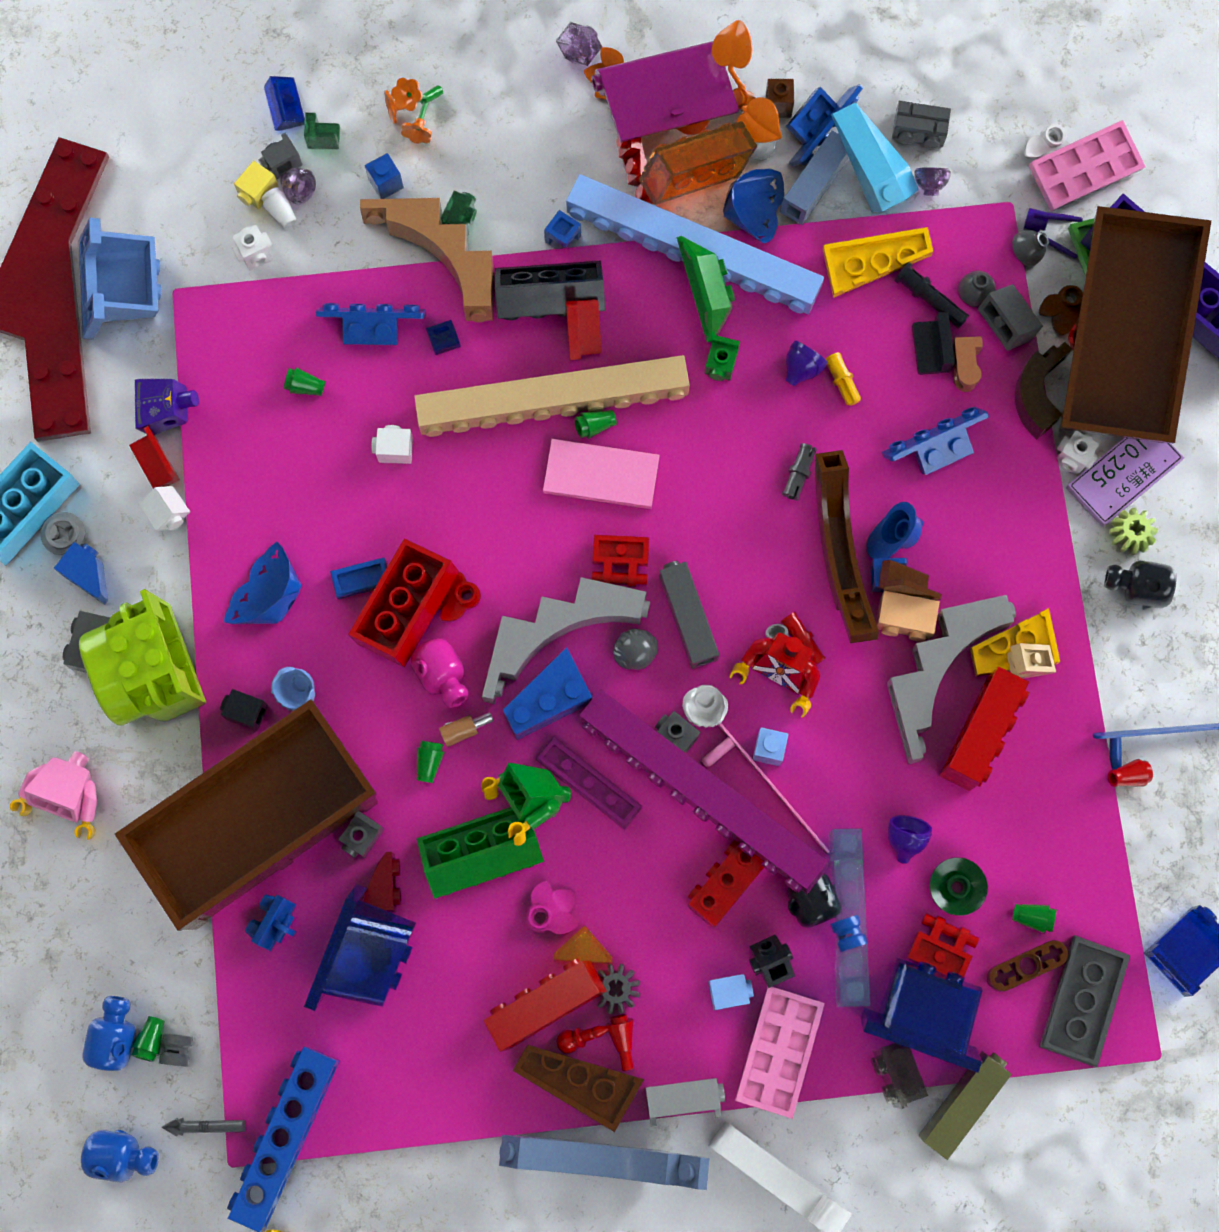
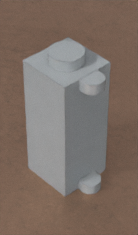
M717 1078L645 1087L651 1127L657 1126L656 1117L714 1110L715 1118H721L720 1102H725L723 1083L717 1084Z

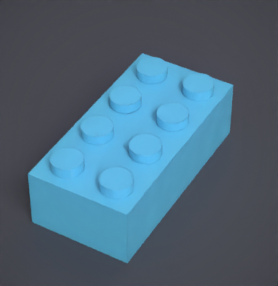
M31 441L0 474V562L5 566L80 485L68 471Z

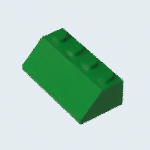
M509 807L416 838L424 873L434 899L544 862L535 831L529 829L526 831L525 843L519 846L514 845L515 835L509 838V825L514 822L523 824L525 820H519L513 809Z

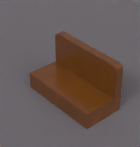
M893 560L882 561L879 588L935 601L941 600L942 595L927 588L929 575Z

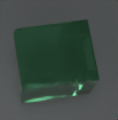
M305 112L304 139L307 148L339 149L340 125L338 123H319L316 113Z

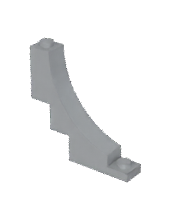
M581 577L574 604L541 597L535 623L502 616L482 695L483 701L495 704L496 697L501 698L504 690L505 681H502L501 678L516 681L525 666L540 650L570 631L584 626L608 622L640 625L641 617L647 618L650 601H646V592Z
M1007 595L941 609L937 618L943 637L916 643L912 649L918 672L892 677L887 682L908 764L920 762L924 758L923 753H926L925 743L922 736L918 737L917 733L926 732L931 727L934 699L939 684L952 661L975 641L995 631L1009 628L1014 622L1013 618L1016 617L1015 607L1012 602L1008 601Z

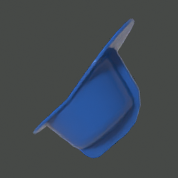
M899 502L894 505L873 529L867 541L869 557L872 559L890 558L899 549H908L918 542L924 522L916 516V510L912 504Z

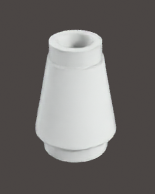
M276 187L267 191L261 197L263 201L262 206L284 229L291 227L297 222L284 191Z

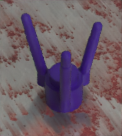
M1029 208L1023 229L1039 233L1040 230L1045 231L1048 219L1082 222L1083 218ZM1048 238L1051 247L1074 259L1078 258L1076 253Z

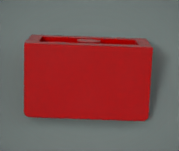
M598 300L566 301L570 360L581 359V355L600 354L602 349Z
M149 426L143 428L147 435L129 446L152 488L167 487L176 483L180 479L157 437Z

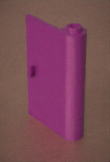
M713 41L595 70V75L591 78L593 89L595 92L598 91L601 96H606L620 143L739 112L726 67L718 65L712 56Z

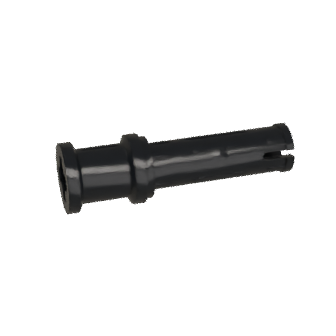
M909 262L894 281L896 283L901 282L912 291L913 297H921L939 313L948 312L949 321L959 329L970 315L931 285L932 281H930V278L928 276L924 278L912 268L913 264Z

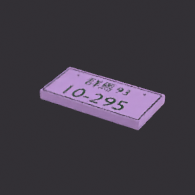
M1123 438L1099 458L1090 469H1086L1068 484L1066 489L1102 527H1105L1122 510H1125L1177 466L1184 457L1171 443Z

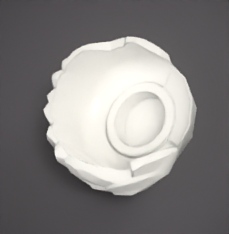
M701 685L686 693L683 698L682 707L689 722L698 727L703 726L707 728L714 727L724 720L728 711V701L712 685Z

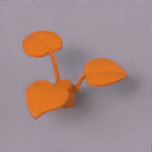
M736 20L717 34L712 44V56L718 65L728 66L729 73L738 85V88L734 89L733 93L739 111L744 112L736 121L740 135L752 142H773L782 138L776 106L771 100L764 97L756 98L752 92L745 90V84L740 81L733 67L745 68L750 62L753 52L748 28L741 20ZM710 120L677 128V130L689 135L699 134L707 128Z

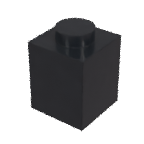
M232 689L230 695L224 697L220 710L222 711L221 715L226 720L258 731L268 705L261 699Z

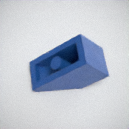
M73 542L54 569L105 605L108 601L103 563L96 557L99 553L86 543L81 547Z

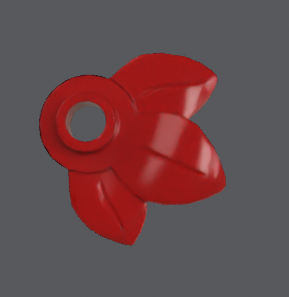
M461 572L458 573L438 608L441 610V621L450 622L461 618L466 609L474 608L481 599V593L477 585L467 582ZM466 593L472 594L469 600L462 599Z

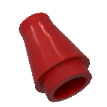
M1140 759L1133 760L1108 772V781L1113 787H1144L1153 779L1151 765L1149 762Z

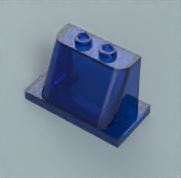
M356 884L345 899L304 1007L315 1011L325 995L383 1007L390 989L396 990L400 982L402 973L397 971L401 962L406 964L413 947L408 946L416 922L363 902L367 888Z
M897 958L879 1012L864 1007L861 1016L863 1032L979 1073L982 1059L976 1047L969 1045L983 992L982 988L965 982V977L957 973L948 971L947 975L936 972L937 967L929 963L920 961L919 965Z

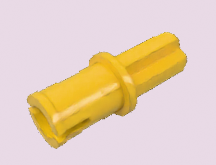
M840 352L828 356L826 360L834 378L833 385L838 386L846 405H855L861 400V397L852 380L853 373H849Z

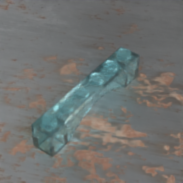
M832 829L829 832V850L836 899L835 922L858 915L861 921L859 928L861 933L865 934L867 938L862 829ZM836 935L835 982L837 1007L870 1006L867 944L840 953L837 946L839 939Z

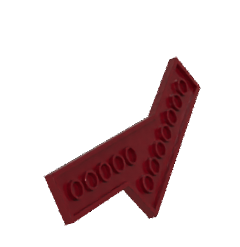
M61 137L57 139L0 267V333L25 341L34 439L37 442L91 434L71 244L109 160V155L107 152Z

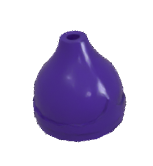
M795 340L786 355L787 377L785 381L792 386H796L802 381L813 379L825 369L828 362L817 352Z
M898 815L892 817L888 823V839L900 863L907 864L912 857L924 850L931 839L932 827L922 819Z

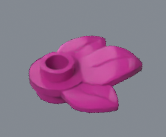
M546 880L539 883L531 893L532 906L526 912L525 919L528 927L535 932L549 930L557 935L567 934L575 930L579 926V922L569 912L574 906L576 892L569 889L552 892V888ZM537 913L545 914L546 919L543 923L535 921L534 918Z

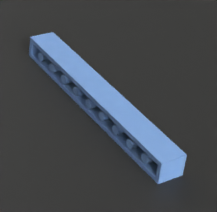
M579 174L566 200L567 213L574 219L591 222L595 227L603 231L610 230L626 241H636L647 250L662 252L673 261H683L676 238L683 236L715 253L719 260L724 259L728 272L727 275H724L725 282H733L747 292L759 293L770 302L785 304L796 313L804 312L809 315L821 290L824 276Z

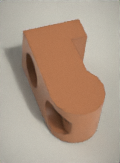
M982 336L956 337L952 342L955 360L953 366L954 384L960 391L969 392L975 389L981 378V369L977 365L976 355L980 353L983 347Z

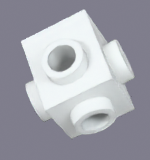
M257 225L242 228L237 234L232 236L236 244L232 249L239 262L244 260L249 271L273 260L269 248L273 245L267 233H260Z
M1076 430L1070 438L1065 435L1057 447V450L1060 451L1057 457L1058 463L1065 470L1078 476L1085 467L1088 469L1092 467L1098 458L1095 451L1100 444L1096 443L1091 435L1084 432L1080 433Z

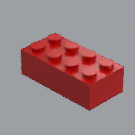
M404 538L348 635L358 645L405 667L459 573L458 569L451 560Z
M999 666L986 678L939 776L968 791H971L976 786L980 787L983 782L986 783L993 770V767L989 766V764L995 757L998 758L1005 745L1002 738L1007 732L1012 730L1016 723L1017 717L1014 716V713L1017 712L1019 707H1023L1030 692L1026 691L1029 681Z

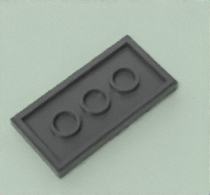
M1075 935L1072 936L1068 949V958L1062 968L1039 1044L1040 1048L1094 1068L1098 1067L1130 955Z

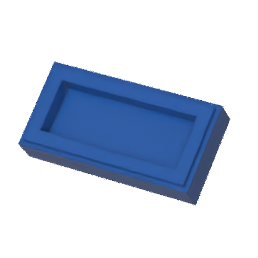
M385 558L330 571L337 599L373 591L387 568Z

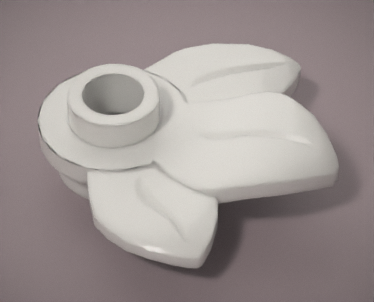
M1059 125L1046 126L1040 135L1031 137L1027 142L1025 157L1039 159L1069 145L1070 143L1066 141L1064 129ZM1049 136L1053 137L1055 139V142L1052 141L1049 138Z

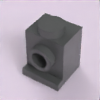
M286 132L281 135V141L273 142L265 150L261 151L262 158L258 159L261 166L275 175L276 180L303 165L298 151Z
M358 811L338 839L344 844L341 849L354 858L358 854L365 858L385 829ZM356 831H362L364 834L363 838L359 841L354 840V833Z

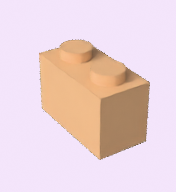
M884 590L880 597L876 619L877 628L882 630V634L888 636L903 634L908 635L909 639L913 641L925 642L926 639L930 640L935 632L940 601Z

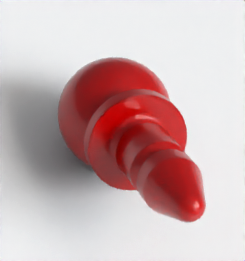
M594 1026L585 1030H581L579 1027L575 1028L574 1031L564 1030L557 1037V1047L563 1053H573L578 1047L584 1048L587 1041L603 1036L609 1031V1028L607 1026Z

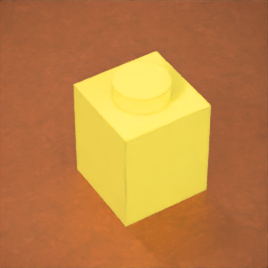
M254 160L234 183L238 192V199L247 206L252 204L257 209H260L263 205L261 197L267 191L279 187L275 175Z

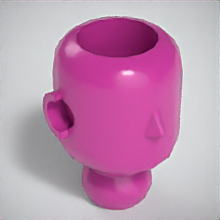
M442 638L431 639L420 645L411 656V665L423 687L430 694L442 693L444 704L450 708L464 703L468 698V690L459 683L464 675V666L452 645Z

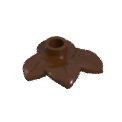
M1067 285L1058 294H1050L1042 301L1039 307V315L1052 317L1053 329L1059 336L1068 334L1076 324L1081 308L1082 290L1075 285ZM1066 296L1072 297L1074 302H1069Z

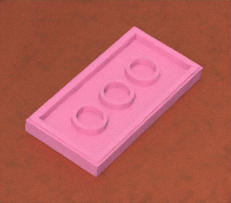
M552 439L543 493L652 509L660 455Z

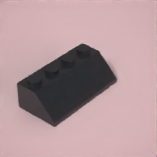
M601 260L495 268L498 318L516 320L519 317L530 316L538 319L553 314L565 317L567 316L566 301L592 299L598 300L599 312L605 311Z

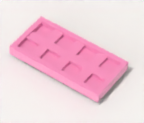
M1123 120L1036 159L1028 165L1051 212L1137 173L1146 167Z
M767 986L735 1101L793 1119L825 1003L775 987L768 988Z

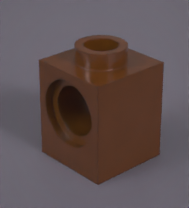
M794 79L767 80L765 98L774 103L779 118H792Z

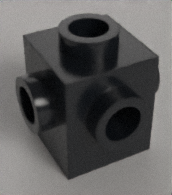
M776 934L749 946L753 958L749 959L753 972L756 976L761 974L768 988L795 976L790 962L793 959L787 943L781 944Z

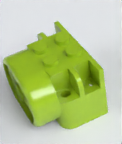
M146 589L140 591L142 601L133 605L127 602L121 604L120 611L113 614L108 623L84 633L79 640L80 655L96 700L109 720L119 726L126 725L145 715L158 721H169L206 704L171 605Z

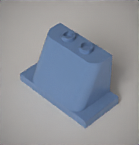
M89 218L78 240L83 339H94L103 322L155 317L159 311L158 300L161 298V284H157L160 260L156 259L155 237L101 231L100 219Z

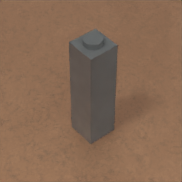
M673 561L665 564L663 569L660 570L659 578L691 669L718 661L719 652L687 562L679 564V561Z

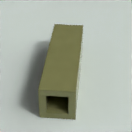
M981 1051L918 1135L923 1142L948 1160L1012 1075L1005 1069L1008 1063L994 1052L988 1056Z

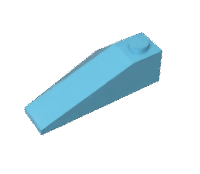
M853 103L831 114L871 212H883L905 201L919 190L907 162L857 103Z

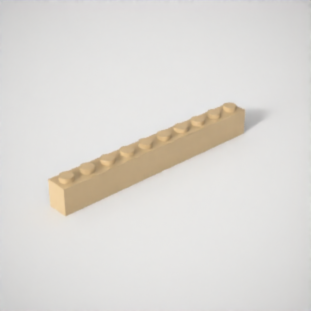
M682 355L414 396L421 435L426 434L429 437L441 435L445 431L453 430L454 432L461 433L468 431L472 427L480 426L487 429L505 422L514 425L522 423L525 419L534 418L541 421L549 419L552 415L561 414L567 417L585 410L600 412L605 407L626 408L632 403L642 402V404H653L659 399L665 398L680 400L685 395H689L690 384L685 356Z

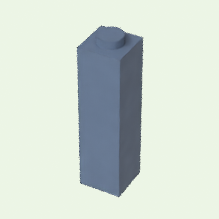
M834 131L829 133L783 198L780 213L803 225L849 159L838 133Z

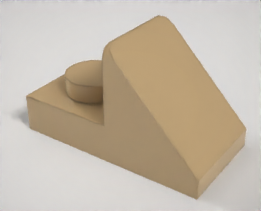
M1019 643L1010 646L1012 652L1007 654L1011 673L1023 679L1056 673L1050 645Z

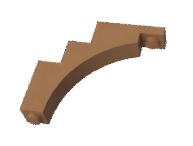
M440 198L360 199L363 224L378 225L387 223L389 235L417 244L437 257L446 266L462 293L466 321L484 322L493 320L494 264L492 251H468L466 224H442Z

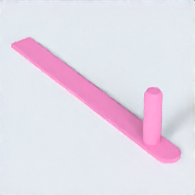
M722 723L718 724L727 738L702 758L701 762L706 768L710 767L736 746L818 845L828 854L830 851L768 777Z

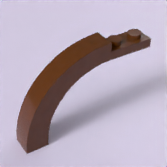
M843 450L815 454V483L818 520L824 561L836 610H840L850 643L878 640L879 631L862 583L855 553L849 506V466Z

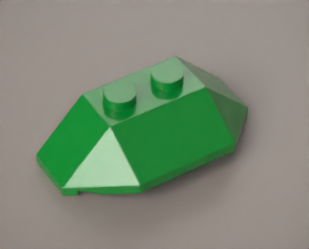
M683 236L676 237L705 338L707 343H712L715 335H719L733 309L731 302L735 301L732 286H726L724 275L728 274L724 259L719 260L715 253Z

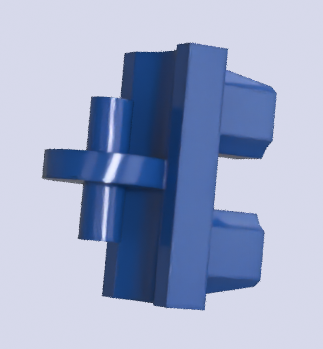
M264 895L259 908L267 912L262 922L252 919L245 929V932L252 938L251 942L271 951L276 941L281 943L286 933L294 937L296 931L289 927L295 918L291 914L296 904L279 895H276V897Z

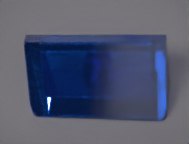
M270 76L264 85V90L275 131L305 125L306 121L294 77Z

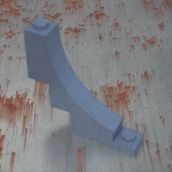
M502 1135V1143L499 1150V1166L609 1177L707 1190L710 1158L647 1148L621 1147L556 1138Z

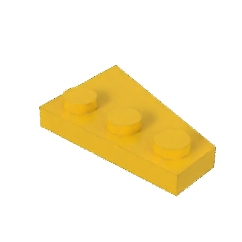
M1049 608L973 646L970 652L975 677L990 675L998 666L1010 672L1007 654L1012 652L1010 646L1019 643L1050 645L1054 665L1059 664L1060 658Z

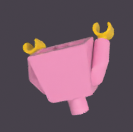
M75 751L68 762L54 757L47 764H42L28 772L18 793L20 798L10 803L11 811H17L19 805L22 804L20 816L29 815L33 806L75 823L80 819L82 824L75 828V836L80 838L81 830L85 827L89 831L87 840L92 839L95 835V829L90 822L94 821L97 794L96 785L91 780L90 771L84 768L89 760L88 757L81 752Z

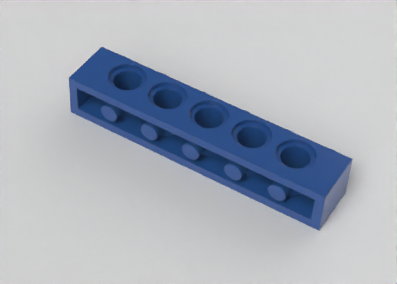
M303 1047L302 1051L297 1050L290 1067L294 1068L289 1079H284L278 1091L281 1099L277 1108L273 1106L266 1118L265 1123L269 1124L264 1136L260 1135L254 1145L253 1152L256 1153L252 1164L247 1163L241 1174L242 1187L239 1193L234 1192L229 1201L227 1209L230 1210V1214L227 1219L256 1232L266 1231L338 1067L339 1060L309 1047ZM305 1072L311 1073L314 1078V1083L310 1089H304L300 1084V1078ZM293 1100L298 1101L301 1105V1113L296 1118L288 1113V1105ZM280 1128L285 1129L289 1135V1140L284 1146L279 1145L275 1140V1134ZM267 1157L274 1159L276 1162V1170L273 1174H267L263 1170V1161ZM253 1186H258L263 1191V1199L260 1203L254 1202L250 1197V1191Z

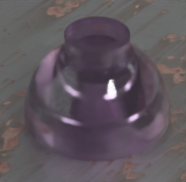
M295 168L281 176L280 182L283 192L289 201L296 205H301L312 197L316 188V178L311 170Z
M917 168L914 171V176L918 186L924 190L923 195L939 196L940 190L949 182L951 171L948 168Z

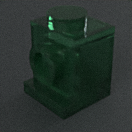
M453 191L441 216L442 224H466L468 237V223L472 224L477 214V209L474 206L476 198L467 192L459 193Z

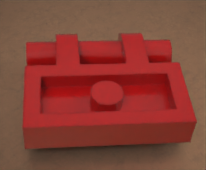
M594 535L593 564L604 566L603 572L592 571V580L609 584H628V587H636V584L647 585L648 574H638L637 566L648 567L649 537ZM612 565L629 566L628 573L612 572Z
M925 913L921 924L930 927L931 931L929 935L921 931L917 932L906 958L958 983H962L973 957L962 950L965 944L976 948L979 937L970 934V930L962 926L959 929L946 923V919L938 915L934 917ZM943 933L954 938L953 946L938 940L940 934Z

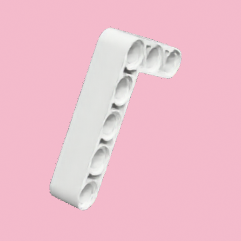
M726 1121L708 1145L822 1232H840L852 1215Z

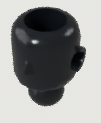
M1141 560L1134 562L1129 570H1125L1119 565H1110L1106 571L1104 586L1111 591L1125 590L1126 601L1142 605V610L1151 607L1164 608L1172 602L1176 589L1177 573L1169 565Z
M825 873L808 894L802 890L797 893L790 887L787 889L788 909L793 916H796L799 924L805 928L833 919L841 911L840 902L833 888L834 886Z

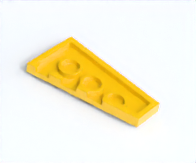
M928 227L825 244L822 249L833 298L900 270L909 262L914 264L933 254Z

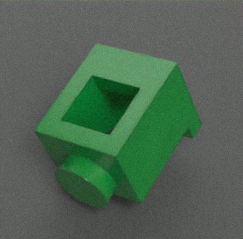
M715 335L704 374L717 381L731 380L740 341ZM717 356H718V357H722V358H726V359H725V360H719V359L717 358Z

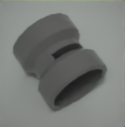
M163 1034L164 1052L160 1054L159 1064L188 1067L190 1057L187 1053L188 1048L192 1046L193 1037ZM177 1050L179 1053H172V1051Z

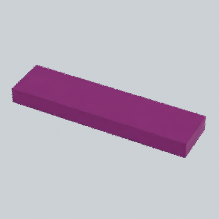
M554 737L536 757V761L624 830L642 809V805Z

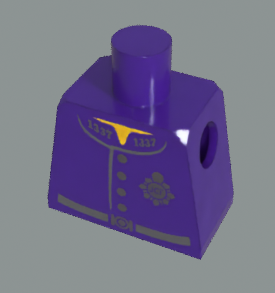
M135 379V429L145 434L146 432L143 428L147 426L156 435L186 424L188 421V408L198 406L199 404L197 392L195 390L187 391L185 385L174 379Z

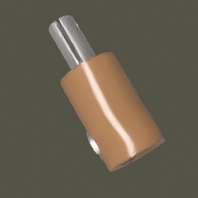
M487 713L472 720L471 716L468 715L454 722L446 723L439 730L446 746L449 747L477 735L476 729L493 722V717L491 713Z

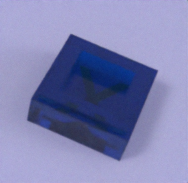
M452 320L426 328L435 355L461 347Z

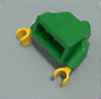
M508 763L504 773L498 775V779L486 777L481 783L482 792H484L486 800L495 799L498 796L499 787L518 819L525 820L523 824L514 822L509 825L508 835L509 838L515 835L514 845L516 846L525 843L526 831L529 829L533 831L548 819L556 816L561 804L568 803L571 798L570 788L568 786H560L549 770L515 763Z

